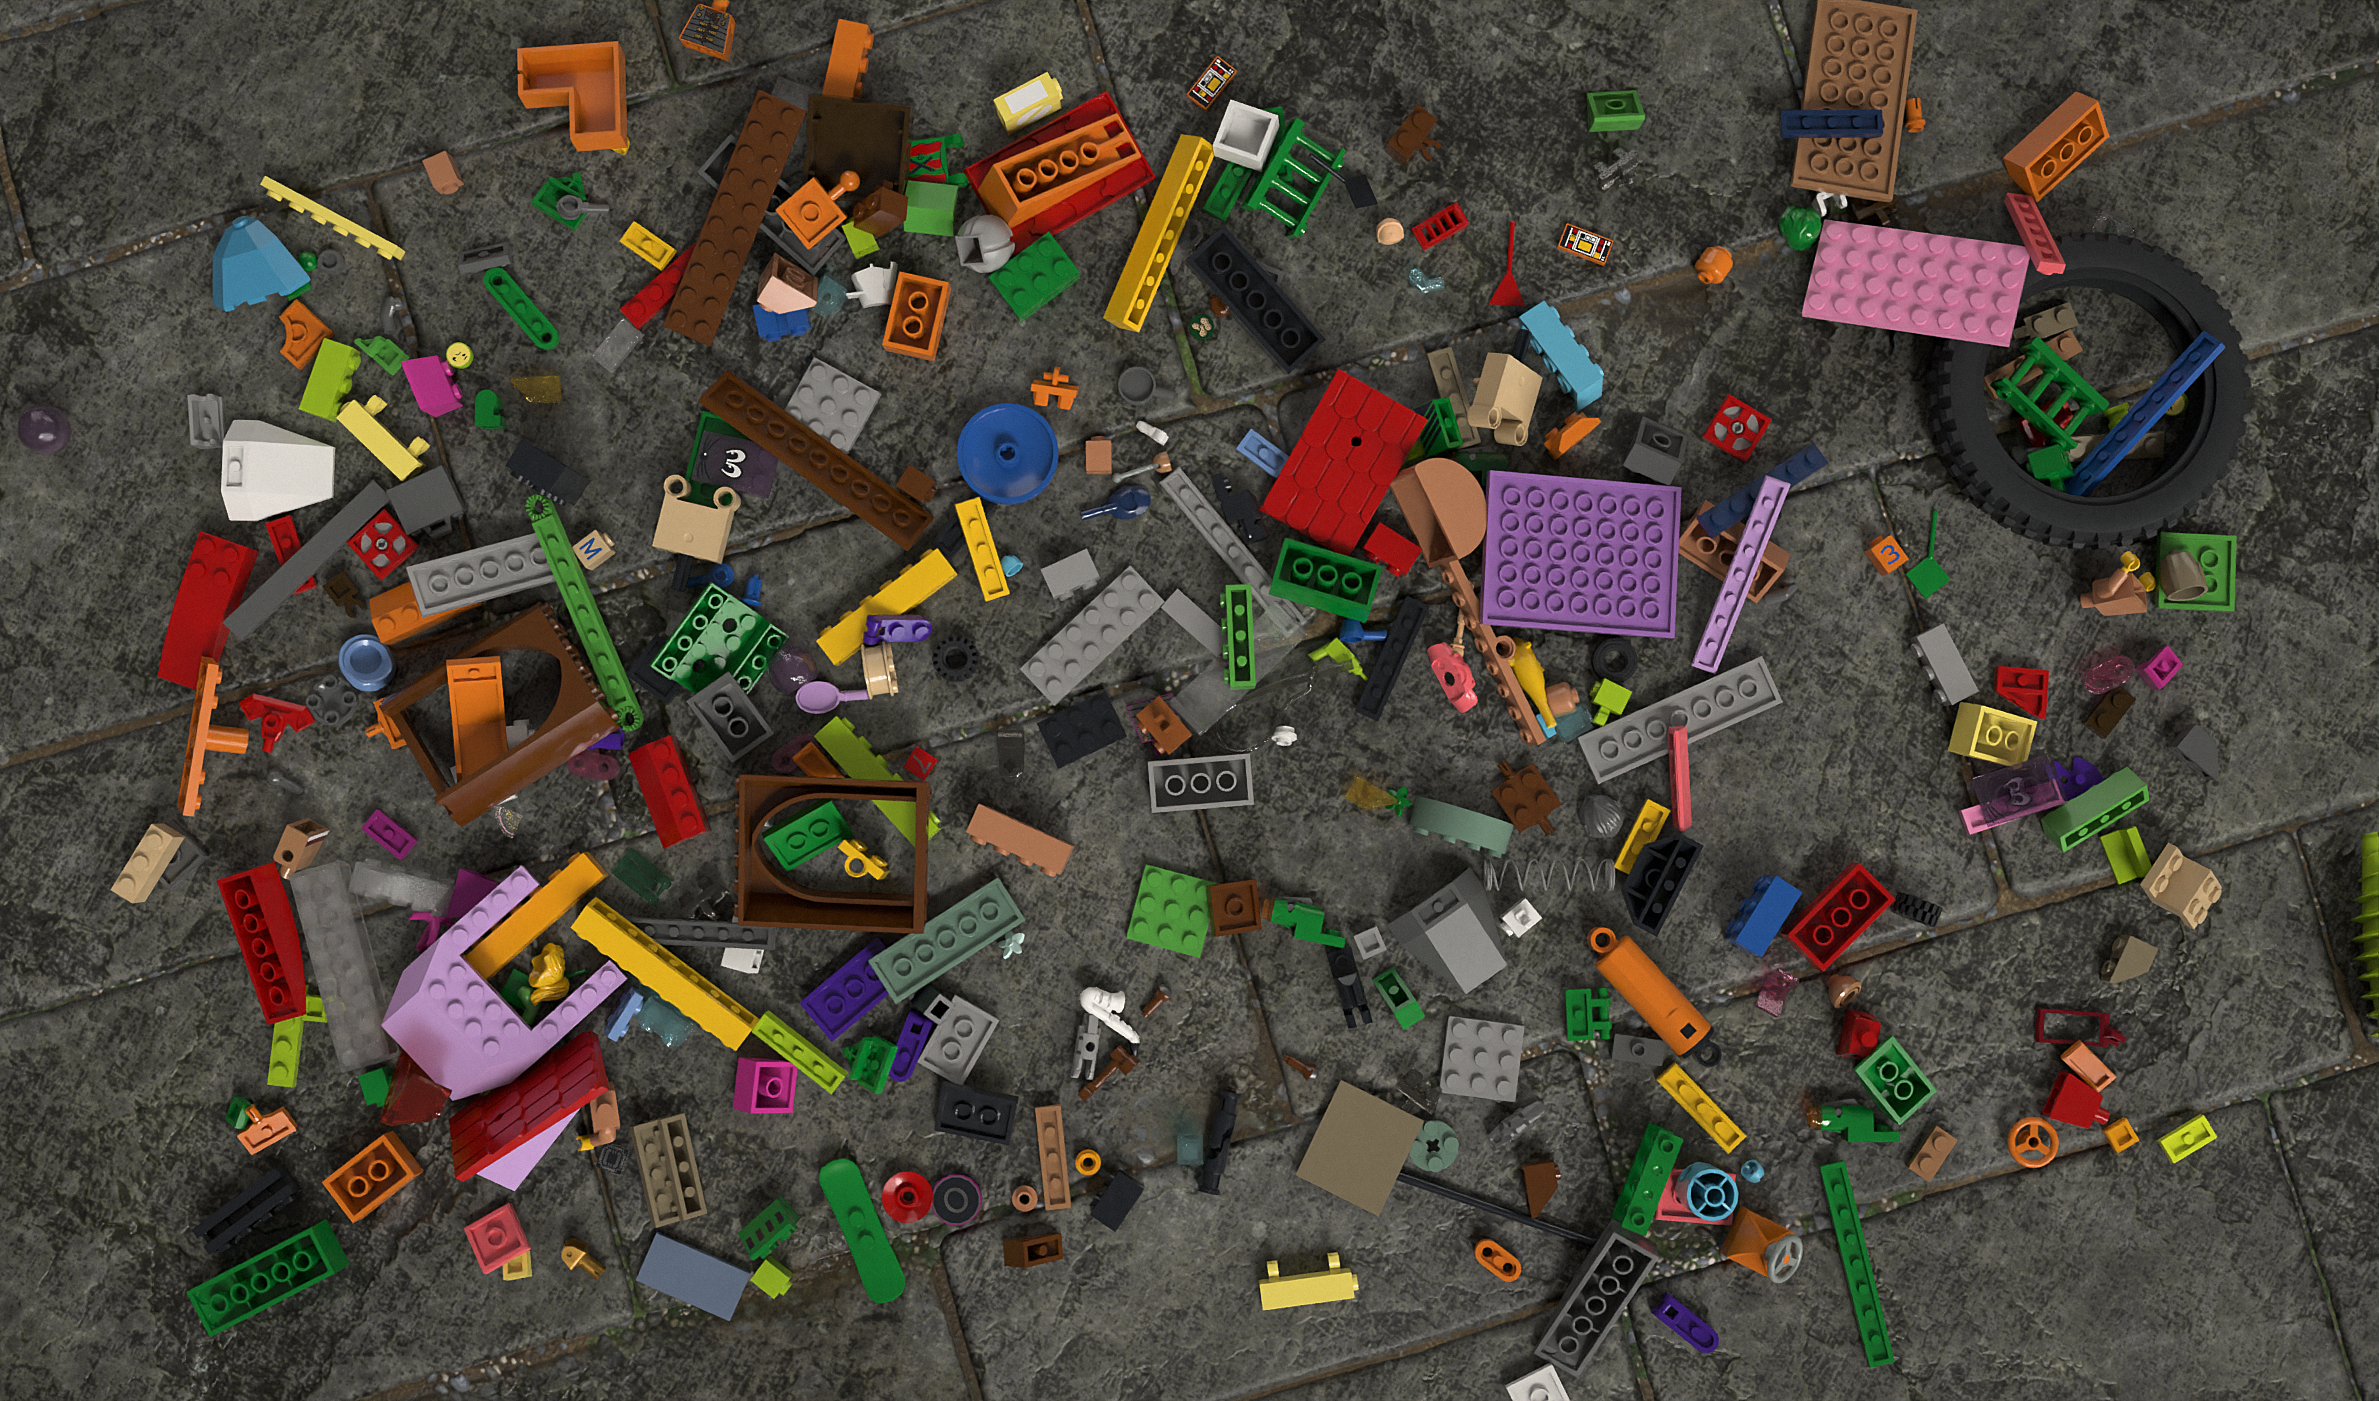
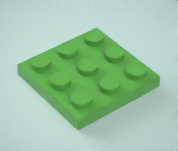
M2157 533L2155 608L2233 612L2235 609L2237 536ZM2178 549L2179 553L2190 552L2195 560L2199 561L2208 586V590L2204 595L2185 601L2167 599L2160 582V561L2166 558L2169 551Z
M1146 864L1126 938L1200 958L1210 922L1206 886L1218 883Z

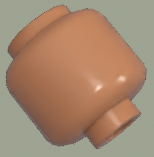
M1561 682L1545 688L1547 704L1554 718L1566 716L1576 711V703L1580 702L1576 687L1571 689L1567 682Z

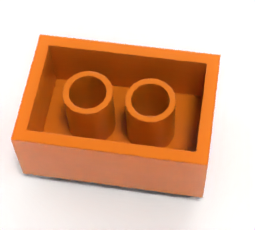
M899 271L882 343L886 351L935 362L951 294L949 282Z
M390 1131L371 1143L322 1181V1183L351 1222L354 1223L367 1216L424 1170L396 1133Z

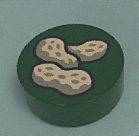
M1203 314L1193 317L1189 324L1191 336L1198 341L1208 340L1214 332L1213 320Z

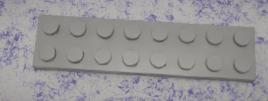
M1760 656L1579 736L1576 740L1596 784H1600L1669 753L1668 727L1686 726L1687 741L1690 744L1776 706L1783 701L1763 657Z

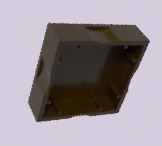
M820 93L809 94L806 129L808 148L804 160L802 187L815 177L825 190L829 192L840 183V176L845 171H854L860 178L859 187L854 191L844 192L835 202H860L874 193L875 185L882 186L881 184L884 179L893 183L892 191L905 196L909 180L915 105Z

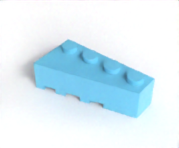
M1543 301L1519 317L1520 329L1532 332L1530 344L1537 354H1544L1542 359L1550 373H1557V379L1560 383L1559 387L1564 394L1568 392L1574 399L1572 406L1578 412L1602 396L1604 373L1597 363L1593 364L1590 361L1586 348L1582 344L1578 345L1573 339L1575 336L1568 325L1563 326L1560 322L1557 310L1553 306L1549 307Z

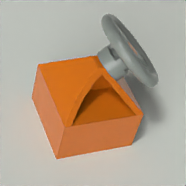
M1741 1206L1719 1252L1725 1257L1768 1277L1774 1283H1782L1788 1280L1798 1268L1803 1254V1244L1801 1239L1788 1228ZM1792 1242L1795 1244L1794 1257L1790 1253ZM1787 1265H1789V1267L1786 1269L1785 1272H1783V1273L1780 1274V1275H1777V1273H1778L1783 1267H1786Z

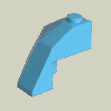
M249 216L238 217L232 222L233 225L225 230L213 254V304L216 308L225 312L236 309L237 306L245 301L249 305L266 301L268 299L267 295L279 292L280 296L291 294L311 280L280 240L259 220Z

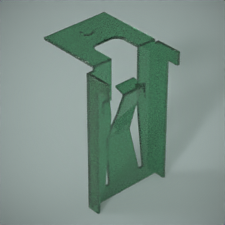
M630 848L612 872L614 876L652 906H656L660 900L658 897L665 889L668 890L672 885V881L674 882L672 878H669L633 848ZM630 858H633L657 882L652 880L642 870H640L639 867ZM621 870H623L624 872H626V873H627L628 875H630L631 877L635 878L636 880H638V881H640L641 883H643V884H645L646 886H648L650 889H652V891L655 889V887L658 885V883H660L662 886L659 888V890H658V891L655 893V895H654L651 891H649V890H648L647 888H645L643 885H641V884L638 883L637 881L633 880L632 878H630V877L627 876L626 874L622 873Z

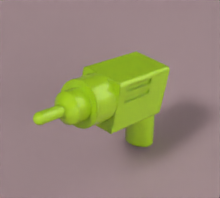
M1337 637L1308 654L1314 662L1328 655L1341 669L1344 667L1349 673L1353 672L1355 675H1360L1365 681H1368V678L1362 673L1363 668L1359 665L1361 662Z

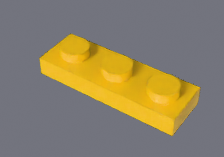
M1649 799L1645 800L1614 862L1616 869L1627 875L1629 874L1643 844L1656 841L1671 810Z

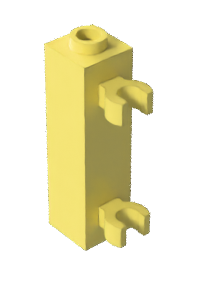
M374 395L365 406L356 400L344 404L336 418L401 481L406 482L415 478L426 467L418 458L419 455L430 447L423 438L421 439L418 436L407 448L375 417L377 413L386 407L387 403Z
M1338 1252L1327 1253L1329 1271L1279 1277L1277 1260L1267 1261L1269 1279L1259 1280L1263 1310L1355 1298L1354 1290H1358L1357 1275H1352L1350 1268L1340 1269Z

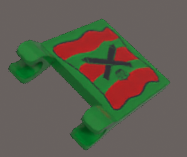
M957 133L945 137L912 141L909 181L966 187L968 179L964 173L949 176L946 148L963 147L964 140L962 136Z

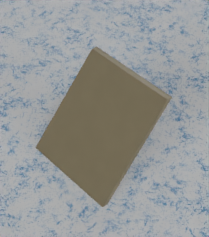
M1341 1080L1298 1168L1296 1176L1379 1216L1424 1120Z

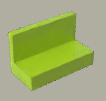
M2126 826L2099 837L2118 885L2137 877H2146L2152 865L2136 826Z

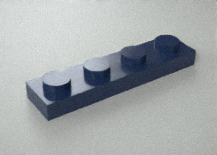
M1781 110L1779 113L1780 138L1881 137L1883 135L1882 110Z

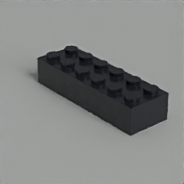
M1224 225L1219 227L1183 261L1284 375L1290 374L1326 340Z

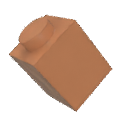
M443 151L422 160L434 189L440 194L454 193L458 190L459 186L464 185L455 161L448 152Z
M1104 436L1091 437V441H1086L1087 474H1112L1111 440H1106Z

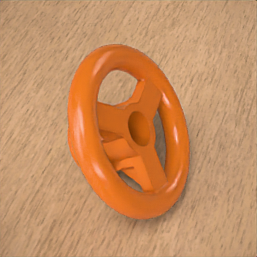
M2026 1117L2020 1119L2012 1126L2008 1134L2007 1145L2011 1156L2016 1162L2025 1167L2038 1168L2048 1164L2055 1157L2058 1151L2059 1140L2056 1130L2048 1121L2040 1117ZM2029 1125V1130L2020 1132L2017 1138L2018 1145H2015V1139L2019 1130ZM2038 1125L2048 1132L2051 1140L2050 1148L2041 1143V1139L2038 1136ZM2033 1137L2034 1143L2030 1146L2028 1142ZM2038 1150L2045 1156L2038 1160H2028L2020 1154L2024 1151Z

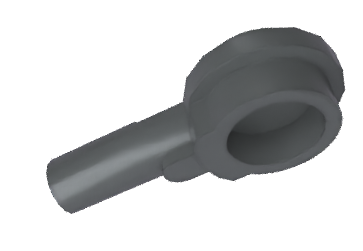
M566 195L559 199L556 208L558 214L567 220L577 219L581 213L608 214L609 211L608 204L582 202L580 198L572 195Z

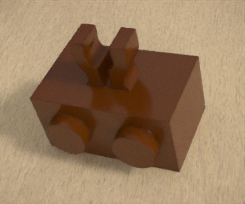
M1417 104L1387 143L1385 152L1404 167L1417 150L1421 152L1422 157L1426 161L1430 162L1433 156L1427 152L1425 146L1433 147L1436 151L1441 148L1440 143L1427 138L1435 128L1438 119Z
M885 179L882 181V186L875 185L874 193L858 202L853 209V227L878 237L907 219L909 197L892 191L893 183Z

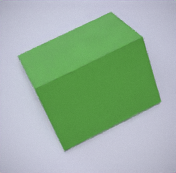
M1637 90L1587 93L1588 132L1637 130L1645 120V113Z
M908 180L905 196L909 198L907 219L903 222L904 231L954 237L959 186Z

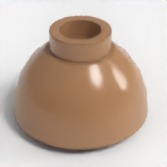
M1834 974L1826 982V985L1829 987V999L1835 1008H1843L1848 1005L1861 990V982L1850 976Z

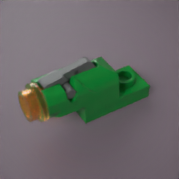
M1271 897V899H1264L1261 918L1267 919L1266 922L1277 923L1288 929L1294 927L1293 938L1344 948L1346 938L1340 936L1341 931L1326 929L1325 933L1321 932L1325 913L1313 905L1311 898Z
M1854 1098L1824 1102L1807 1108V1125L1816 1131L1827 1130L1841 1133L1842 1130V1139L1847 1142H1900V1132L1891 1129V1125L1876 1124L1874 1129L1873 1111L1863 1105H1859Z

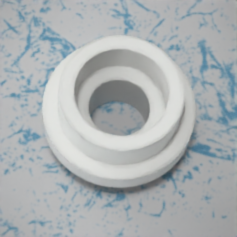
M1278 726L1274 728L1271 739L1276 741L1277 745L1288 746L1297 740V734L1294 733L1293 727Z

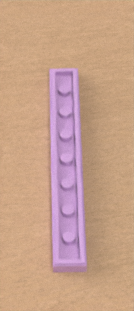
M1765 475L1691 666L1716 674L1786 498L1790 483Z

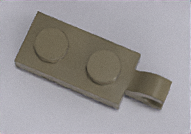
M2070 302L2020 320L2022 327L2013 330L2010 343L2025 337L2027 340L2036 336L2044 339L2078 326Z

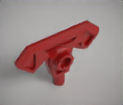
M252 694L240 701V707L249 721L262 717L261 738H265L262 751L272 753L275 741L281 739L287 724L298 733L315 722L314 717L306 706L258 694Z

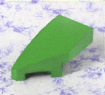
M376 336L375 339L362 340L359 338L354 340L356 345L393 376L402 367L401 362L410 358L393 341L382 336Z

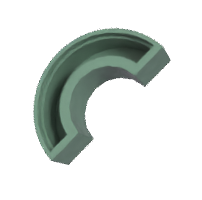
M1420 796L1416 797L1408 824L1414 827L1413 832L1428 836V832L1441 835V840L1454 844L1456 839L1466 842L1465 847L1480 851V847L1487 849L1486 854L1501 858V854H1506L1514 827L1513 824L1484 814Z

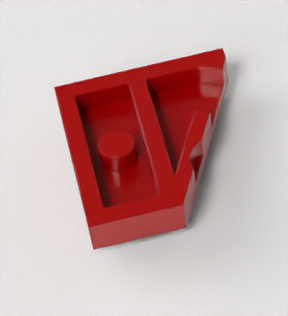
M1996 666L1994 692L2036 718L2046 719L2049 670Z

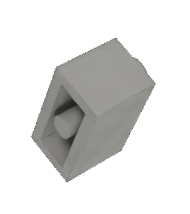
M1087 549L1041 569L1053 598H1059L1060 601L1074 595L1073 591L1082 587L1083 590L1094 587L1097 585L1096 580L1100 579Z

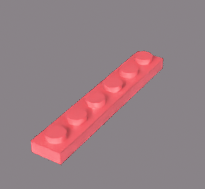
M2007 193L2004 203L2036 270L2046 275L2053 273L2063 274L2066 264L2032 196Z

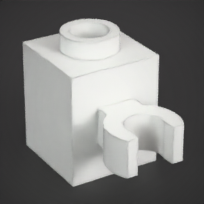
M1521 898L1499 917L1503 921L1500 924L1502 929L1509 936L1513 934L1518 938L1542 919L1526 898Z

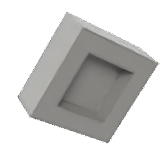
M1377 926L1353 936L1363 960L1387 950Z

